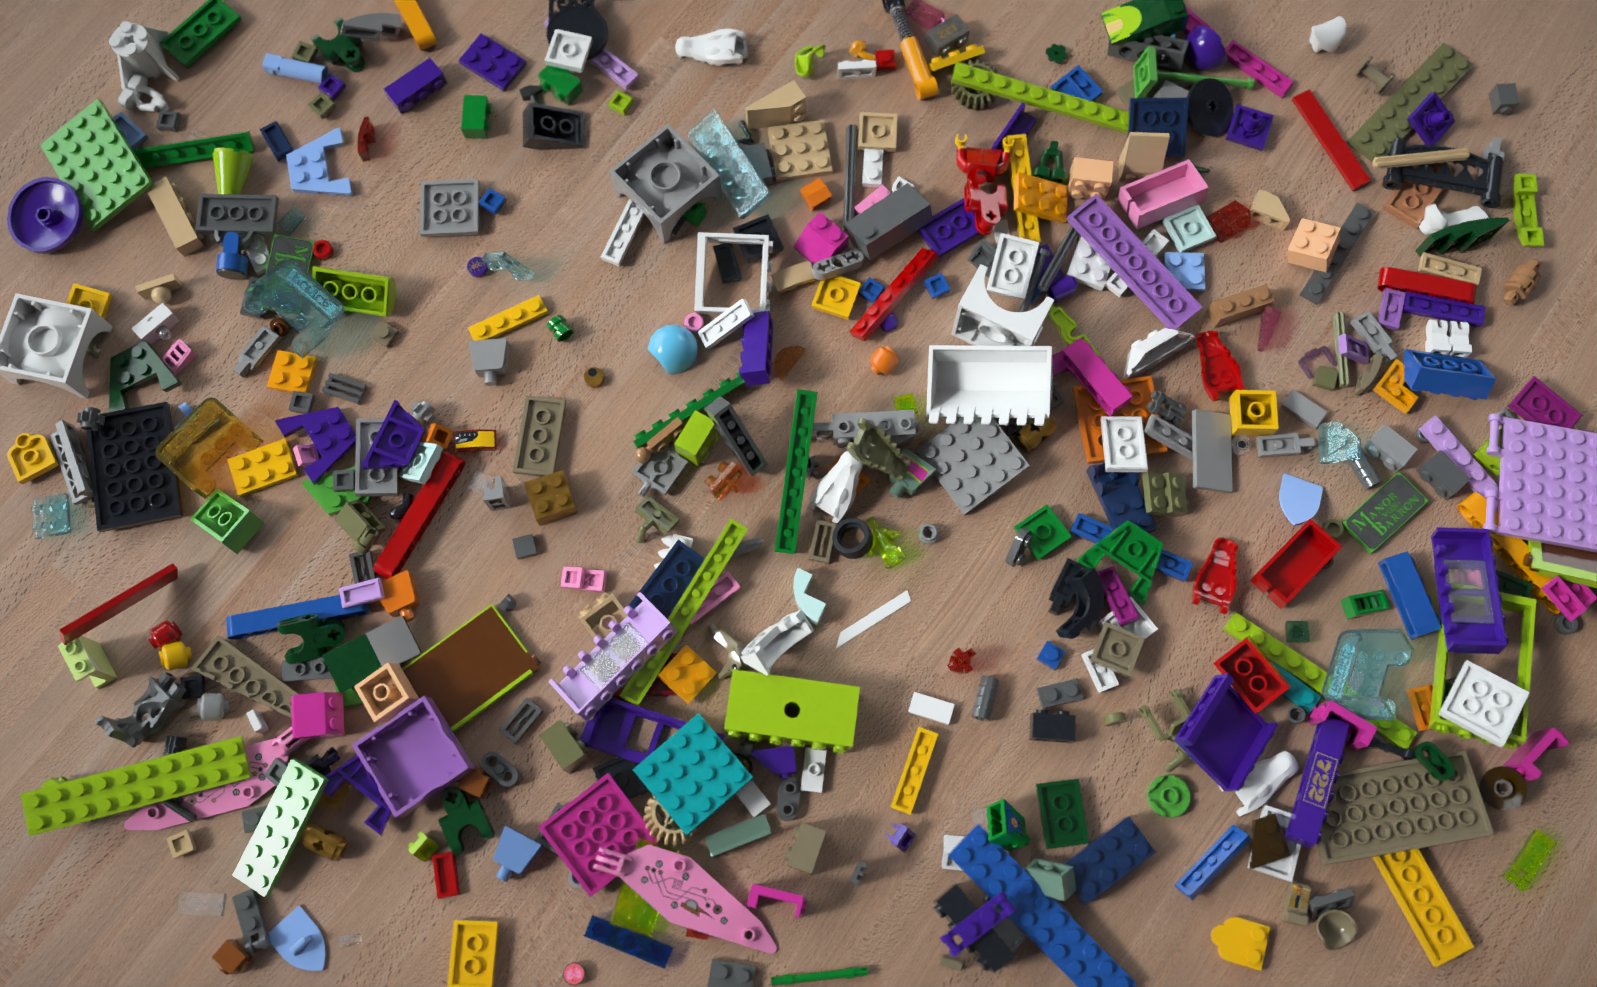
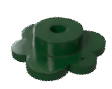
M1052 44L1045 51L1048 60L1054 61L1057 64L1067 57L1064 45Z

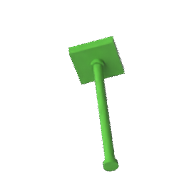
M1148 46L1133 65L1135 98H1145L1158 79L1197 82L1205 78H1213L1226 86L1246 87L1247 90H1252L1254 87L1253 78L1245 80L1157 71L1156 51L1153 46Z

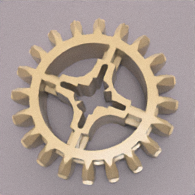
M654 795L653 799L648 800L649 806H646L644 810L646 813L644 821L647 822L645 827L646 829H651V836L657 834V842L663 838L665 839V845H668L669 840L672 841L674 846L677 845V840L684 844L686 838L691 840L693 838L692 833L698 832L699 828L687 837L681 829L670 830L673 827H680L672 818L669 821L670 815ZM656 812L664 819L663 826L657 821Z

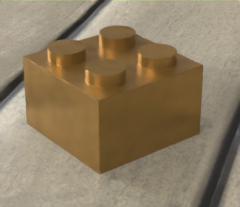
M563 470L524 482L535 520L539 526L578 513L567 476Z

